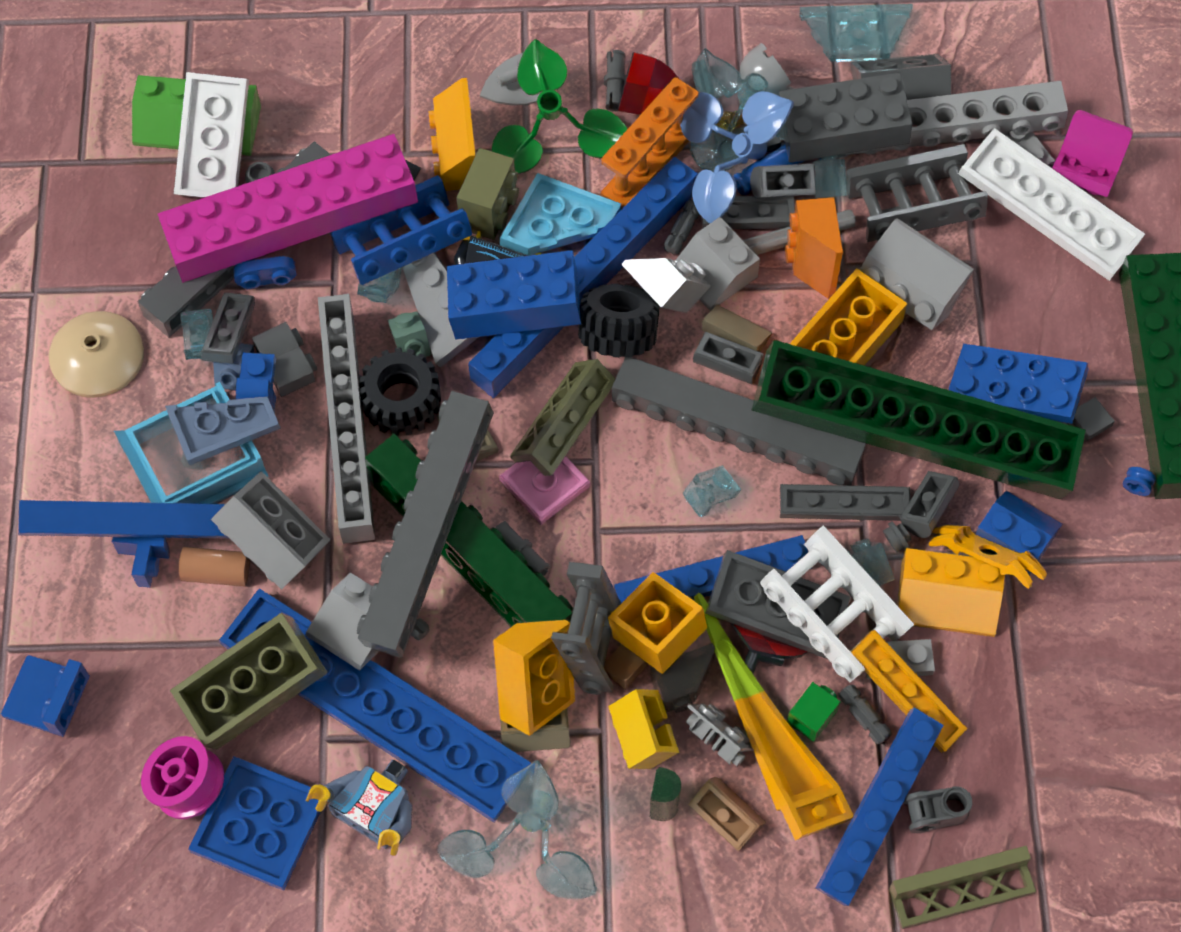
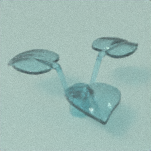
M706 48L701 52L696 61L693 80L700 92L711 94L717 99L723 94L725 97L730 98L738 93L740 106L727 128V131L732 132L743 113L747 100L757 92H766L768 89L767 80L757 73L748 74L745 80H742L740 73L731 64L714 56ZM781 128L775 137L784 140ZM713 130L711 136L705 142L694 143L690 141L691 155L695 163L703 170L707 169L714 172L717 165L737 159L739 156L733 151L732 142L727 141L728 137L724 135L721 137ZM733 166L723 169L722 171H728Z
M538 760L521 771L512 774L504 782L502 797L508 807L518 814H516L515 819L492 844L486 846L485 838L477 831L459 830L446 836L440 842L437 849L440 858L458 873L472 878L488 875L495 865L494 857L490 852L494 851L518 824H521L529 832L542 830V859L545 863L537 868L536 876L540 884L548 892L565 899H583L594 895L598 890L591 868L579 855L573 852L559 851L550 857L548 853L551 824L547 820L556 814L559 807V799L549 775Z

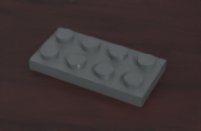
M727 550L724 553L705 614L828 659L822 652L817 651L811 645L809 637L800 627L794 626L789 621L786 612L780 605L767 597L764 588L760 584L762 579L773 569L781 576L786 572ZM801 577L791 585L804 601L822 586ZM835 591L814 612L827 626L848 607L851 596Z

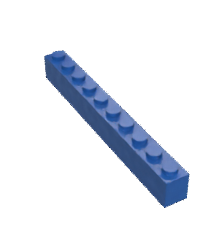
M674 156L574 257L578 271L580 303L584 293L589 292L592 288L606 285L623 268L621 264L625 260H631L685 205L686 201L693 197L692 188L698 175L697 172ZM565 326L497 334L468 363L470 380L492 398H495Z

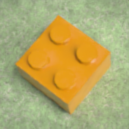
M654 572L608 616L613 638L661 674L707 629L703 607Z

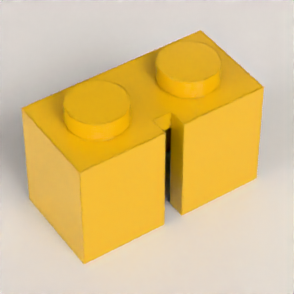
M635 689L608 706L628 769H652L679 753L670 724H665L655 731L653 728L668 718L659 690Z

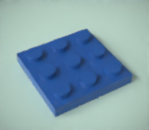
M233 756L224 775L222 789L214 803L207 809L188 850L197 856L284 891L321 813L315 809L319 800L311 799L309 802L306 801L311 787Z

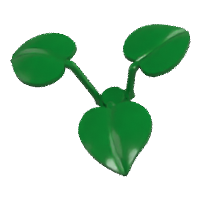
M534 39L520 59L517 78L521 89L526 94L532 96L539 94L537 98L539 114L536 116L537 119L530 134L520 125H508L502 128L493 140L492 152L514 158L515 171L521 174L534 168L542 157L543 148L533 138L537 135L543 119L555 120L561 114L564 115L576 128L581 130L578 135L579 147L585 154L593 158H602L626 132L627 127L615 114L599 108L587 111L584 115L583 124L579 123L568 112V109L562 106L561 96L555 91L562 87L567 78L565 61L558 53L546 47L539 40Z

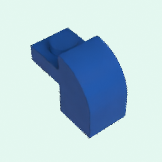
M243 352L240 378H237L236 399L267 396L275 413L276 395L273 390L276 357L274 354Z
M112 537V543L118 554L135 556L131 575L137 586L151 588L152 578L157 577L159 572V558H170V549L166 538Z

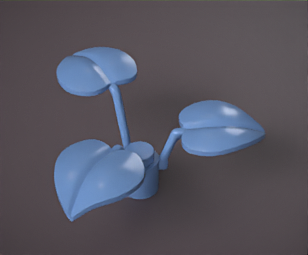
M765 91L753 94L747 100L742 113L743 120L747 125L744 127L745 133H740L739 135L716 125L723 115V108L719 100L711 94L699 92L698 98L685 111L680 126L686 139L694 143H702L709 139L712 130L733 139L732 149L739 156L737 159L717 165L714 172L707 169L702 170L694 181L692 188L694 205L699 214L708 223H712L717 218L722 217L732 205L736 195L737 187L734 177L729 172L722 170L740 163L746 164L748 159L759 160L763 158L767 151V143L777 135L786 122L794 105L792 100Z

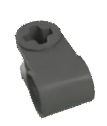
M959 786L933 791L914 792L908 794L903 802L904 805H908L912 822L909 826L911 833H925L938 828L960 825L967 820L973 805L970 793ZM950 800H958L963 804L964 810L953 812L946 803Z

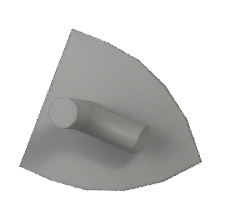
M523 53L504 61L491 73L485 81L480 97L495 103L511 106L537 103L539 94L533 96L526 94L518 83L517 72Z

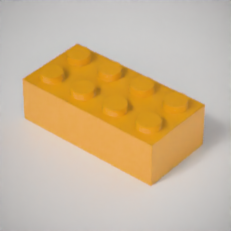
M856 268L790 344L865 365L903 322L907 303Z

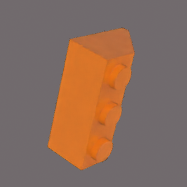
M834 197L796 200L795 212L790 213L789 216L790 229L787 230L788 245H785L786 263H792L794 276L827 299H830L836 292L843 255Z

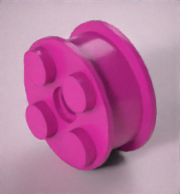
M188 736L175 737L158 746L147 759L141 775V788L145 797L151 803L160 807L165 814L175 819H189L202 815L214 803L224 782V769L220 759L214 753L207 750L200 741Z

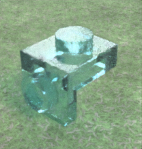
M402 267L364 285L359 283L357 295L367 297L373 302L387 303L399 288Z
M201 309L182 312L180 315L186 360L202 359L201 350L214 320L212 310Z
M722 465L696 474L684 490L683 496L697 515L703 517L707 515L713 505L735 498L741 491V488Z

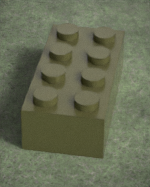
M281 612L172 688L170 692L202 744L207 748L218 750L328 672L294 618Z

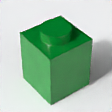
M812 682L790 710L787 722L805 737L815 742L838 712L840 701L833 690L825 685L818 686Z

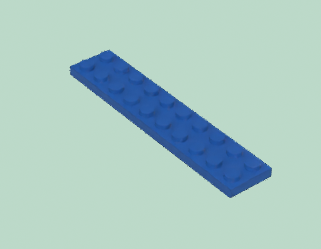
M260 588L256 591L219 639L222 646L230 649L281 612L293 617L328 672L298 693V695L490 821L496 822L532 770L533 764L374 661L370 660L361 670L353 667L306 636V631L312 623L310 620Z

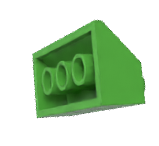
M138 75L132 99V143L134 146L179 149L186 79ZM256 85L248 86L241 155L246 156L252 155L261 110V102Z

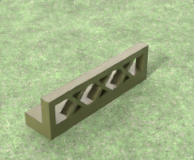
M598 359L575 362L511 453V459L515 463L531 461L544 476L553 475L612 389L616 378Z
M1027 845L894 880L889 891L901 928L917 926L1035 894L1036 889L1027 866L1031 860ZM1019 869L1025 887L1012 890L1000 882L1006 872ZM999 875L997 881L990 877ZM982 880L993 886L989 896L979 899L968 893L967 890L972 881ZM967 883L964 889L957 887V885ZM947 888L960 895L956 905L946 908L935 902L934 899L939 890ZM997 889L1004 892L1001 894L994 895ZM933 892L931 898L924 896V894ZM915 897L927 904L922 915L907 918L902 900ZM963 898H966L967 900L971 901L968 903L961 904ZM930 906L933 907L934 909L938 910V911H934V912L927 913L928 910H929V908H930Z

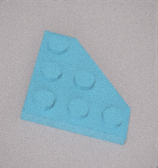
M537 173L500 237V246L529 256L593 238L621 211V203Z

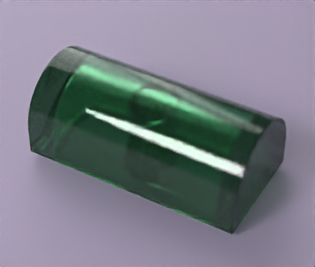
M659 767L656 770L650 798L649 817L652 820L668 821L675 817L679 811L681 780L670 769Z

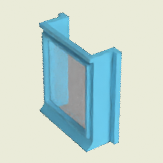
M218 382L215 387L178 404L177 407L194 406V403L207 402V404L227 403L230 399L221 383ZM167 410L126 430L114 431L151 503L216 504L236 494L261 471L269 478L262 458L253 441L189 466Z

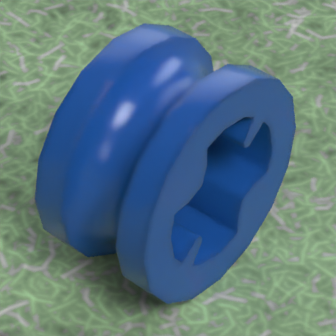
M1130 467L1126 473L1127 477L1122 483L1123 487L1135 495H1150L1151 485L1156 480L1155 475L1141 467Z

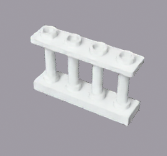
M823 525L804 544L809 552L782 576L775 569L771 570L762 579L760 584L764 588L767 597L777 602L786 612L789 621L794 626L800 627L809 637L811 645L829 659L835 672L841 677L846 678L849 682H852L865 668L851 653L853 649L849 651L836 637L862 612H866L876 623L877 627L875 630L883 639L889 637L892 641H896L914 624ZM817 562L821 563L831 574V578L804 601L791 585ZM842 587L850 594L854 602L826 626L815 614L814 610L838 588Z

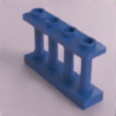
M438 175L415 185L418 203L330 232L335 249L339 254L352 250L355 257L351 259V262L361 285L472 235L466 211L461 208L451 213L446 206L450 204L443 181ZM433 212L439 217V219L426 225H422L419 221L420 218ZM408 225L411 229L410 232L397 238L392 235L391 231ZM378 237L384 243L368 251L363 246V244Z

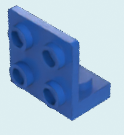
M28 655L20 669L1 715L5 719L64 737L90 675L83 664L78 661L69 659L65 667Z

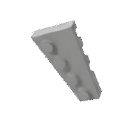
M434 252L402 268L418 314L425 328L435 364L441 368L479 337L455 340L448 319L447 269Z

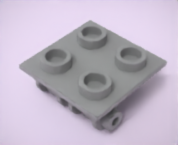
M703 703L689 704L687 706L694 712L686 721L690 726L689 730L701 740H704L707 736L704 741L706 745L711 743L719 734L720 737L713 745L712 750L715 752L722 746L717 754L729 765L733 763L738 767L746 758L742 752L753 751L747 733L738 726L732 728L724 722L723 719L726 716L712 704L707 706Z

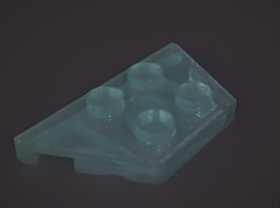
M913 4L800 7L799 18L801 21L805 20L811 28V35L823 47V52L830 62L885 59L891 57L895 44L899 41L903 28L912 14Z

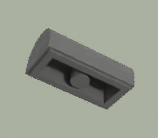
M814 164L757 166L752 170L750 177L752 193L757 198L816 195Z
M705 332L694 353L693 362L752 385L761 367L764 354Z
M932 471L927 472L900 517L902 525L909 533L921 538H927L931 535L959 488L958 477Z

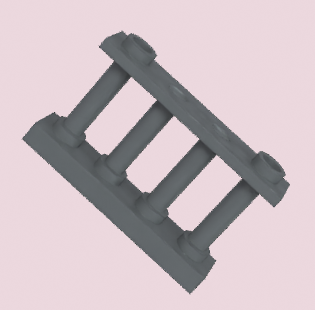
M957 145L847 169L846 192L849 199L863 196L871 215L867 217V242L879 240L896 218L914 230L922 231L986 217L987 192L972 194L965 178L958 174L961 167L967 161L968 152L965 145ZM951 177L959 197L942 200L934 181ZM922 184L930 203L913 207L904 187ZM892 190L900 210L883 213L875 193Z
M569 562L567 576L577 593L568 634L553 632L551 639L579 687L584 692L594 695H600L602 691L613 693L614 686L604 669L612 634L608 616L621 604V601L603 566Z

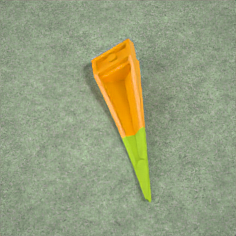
M698 593L694 596L696 603L703 607L705 614L708 603L703 595ZM705 614L707 633L777 811H782L795 841L852 819L854 815L838 783L815 758L776 708L739 655L717 618Z

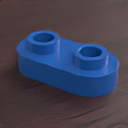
M286 256L245 261L235 265L233 268L234 281L244 289H255L261 285L268 284L284 285L296 276L295 261Z

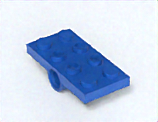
M963 343L948 390L1050 420L1072 424L1089 367L1087 362Z

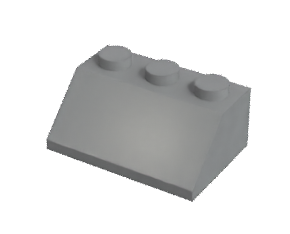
M898 218L891 223L868 253L860 271L907 303L905 313L930 330H933L948 318L974 270Z
M262 471L238 491L211 519L218 526L220 532L228 536L241 549L242 553L251 559L265 573L266 577L281 590L330 541Z

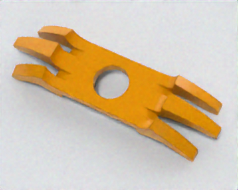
M946 525L936 527L932 533L943 535L932 538L928 544L929 546H947L956 555L963 552L1000 568L1001 575H1014L1028 589L1032 587L1033 581L1026 570L1042 580L1047 576L1043 566L1029 551L1018 553L974 534L970 526ZM990 549L995 551L997 554L989 555L981 552L980 550Z

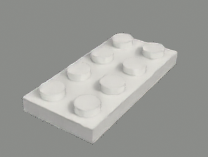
M186 73L174 187L175 195L205 198L238 186L249 86L248 79Z

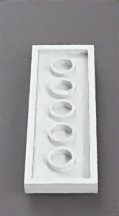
M995 128L958 173L983 192L986 191L991 198L1109 281L1122 266L1126 255L1132 253L1145 235V233Z

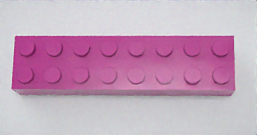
M391 134L157 214L182 283L418 203L413 177L395 134Z

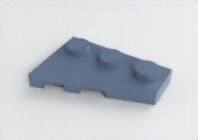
M267 396L228 400L227 403L218 404L201 402L194 403V406L177 407V405L165 406L189 466L281 429Z

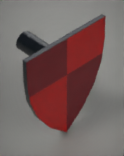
M633 52L617 110L631 114H642L672 79H679V77L661 60Z
M730 623L749 649L744 662L752 674H754L759 662L782 666L784 659L800 658L807 654V651Z

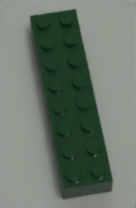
M1181 253L1126 255L1119 272L1150 472L1156 477L1153 484L1155 500L1181 498Z
M392 434L365 457V463L371 485L404 517L406 512L404 509L405 499L409 491H414L417 483L416 471L421 460L416 456L418 453L415 447L407 439L401 441L395 434ZM461 501L441 553L445 561L510 627L516 623L556 620L571 622L573 607L569 601L562 595L557 597L549 589L550 584L547 579L539 572L534 574L526 566L528 563L524 556L516 549L511 551L504 544L505 539L502 534L494 527L489 529L482 522V515L473 505L467 507Z

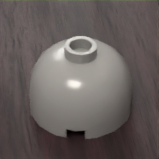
M762 43L753 48L740 64L739 73L743 82L739 84V87L748 99L753 94L761 91L771 92L779 96V91L794 89L788 86L791 84V81L774 56L768 57L765 52L763 53L767 48Z

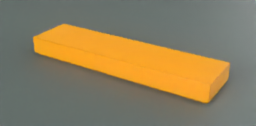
M875 629L870 631L851 651L864 666V671L906 716L910 709L916 708L944 725L934 743V746L941 753L946 752L967 730V727Z

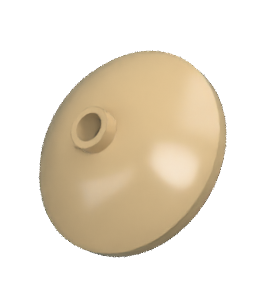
M106 311L89 312L71 319L56 333L49 349L50 368L58 383L75 395L91 398L107 396L127 386L139 372L144 358L143 342L136 327L126 318ZM91 342H96L92 347L87 346Z

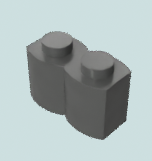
M284 322L252 337L257 353L274 354L276 357L273 384L281 397L315 382L313 372L317 370V366L311 354L304 355L300 346L304 345L296 328L291 330L287 322Z

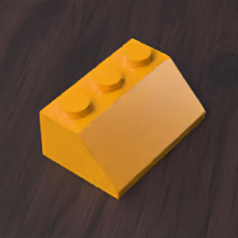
M467 78L459 79L433 98L434 110L428 111L430 129L436 128L437 135L431 136L432 153L439 155V161L433 162L434 175H438L441 178L445 191L461 189L475 158Z
M906 548L901 562L897 606L913 622V626L995 637L1005 574L1001 575L1000 568L975 557Z
M567 620L516 623L493 640L500 720L528 736L532 735L575 702L574 676L551 639L553 632L568 634L570 622Z

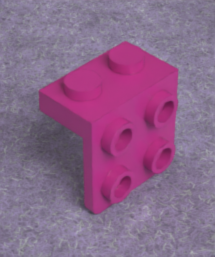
M1078 110L1074 113L1052 169L1076 186L1086 189L1089 193L1108 197L1132 138L1133 130L1124 125Z

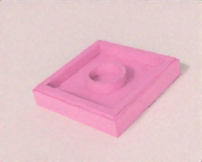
M566 456L553 475L544 476L531 461L517 462L499 476L500 481L540 525L590 487V481Z

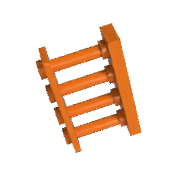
M678 78L672 79L601 158L602 165L616 173V175L600 192V196L621 203L622 210L674 156L676 157L689 142L683 135L680 124L685 111L698 98L699 92Z

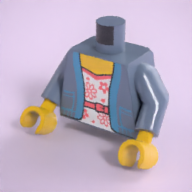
M395 760L390 761L382 774L366 766L361 771L355 770L324 786L320 784L314 785L310 788L306 797L307 802L311 799L319 800L315 808L318 812L323 811L327 802H330L328 807L334 817L377 843L378 850L381 847L386 849L388 845L391 846L390 855L392 856L397 854L399 844L412 828V805L409 801L407 790L399 785L407 774L408 769Z

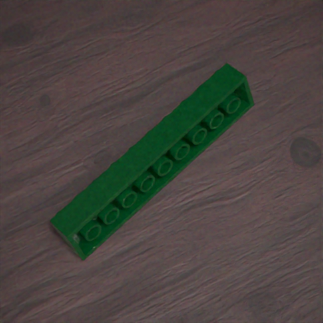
M773 340L766 351L751 410L1057 499H1062L1074 489L1086 432L1085 429L777 340Z

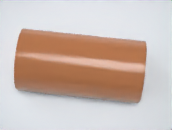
M183 547L179 560V576L181 581L246 587L251 559L247 558L241 551Z

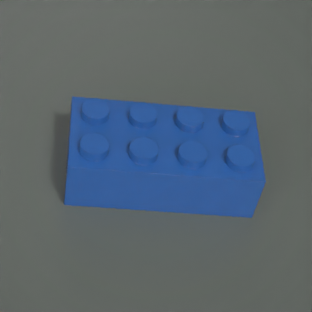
M573 250L447 266L448 319L455 340L581 324L578 271Z

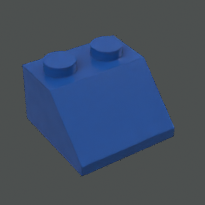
M1006 490L978 526L976 535L1018 553L1029 551L1039 562L1063 524ZM985 549L986 551L990 552V553L993 554V555L997 554V553H996L995 551H993V550Z

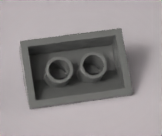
M939 54L850 62L853 80L900 73L906 100L951 95V64Z

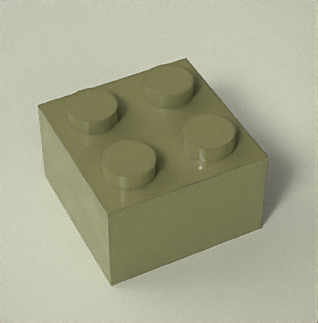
M482 148L478 149L458 193L457 207L458 210L463 208L466 211L473 234L477 235V231H480L482 237L495 240L498 231H503L506 226L509 206H514L519 195V188H516L518 172L515 171L514 158Z

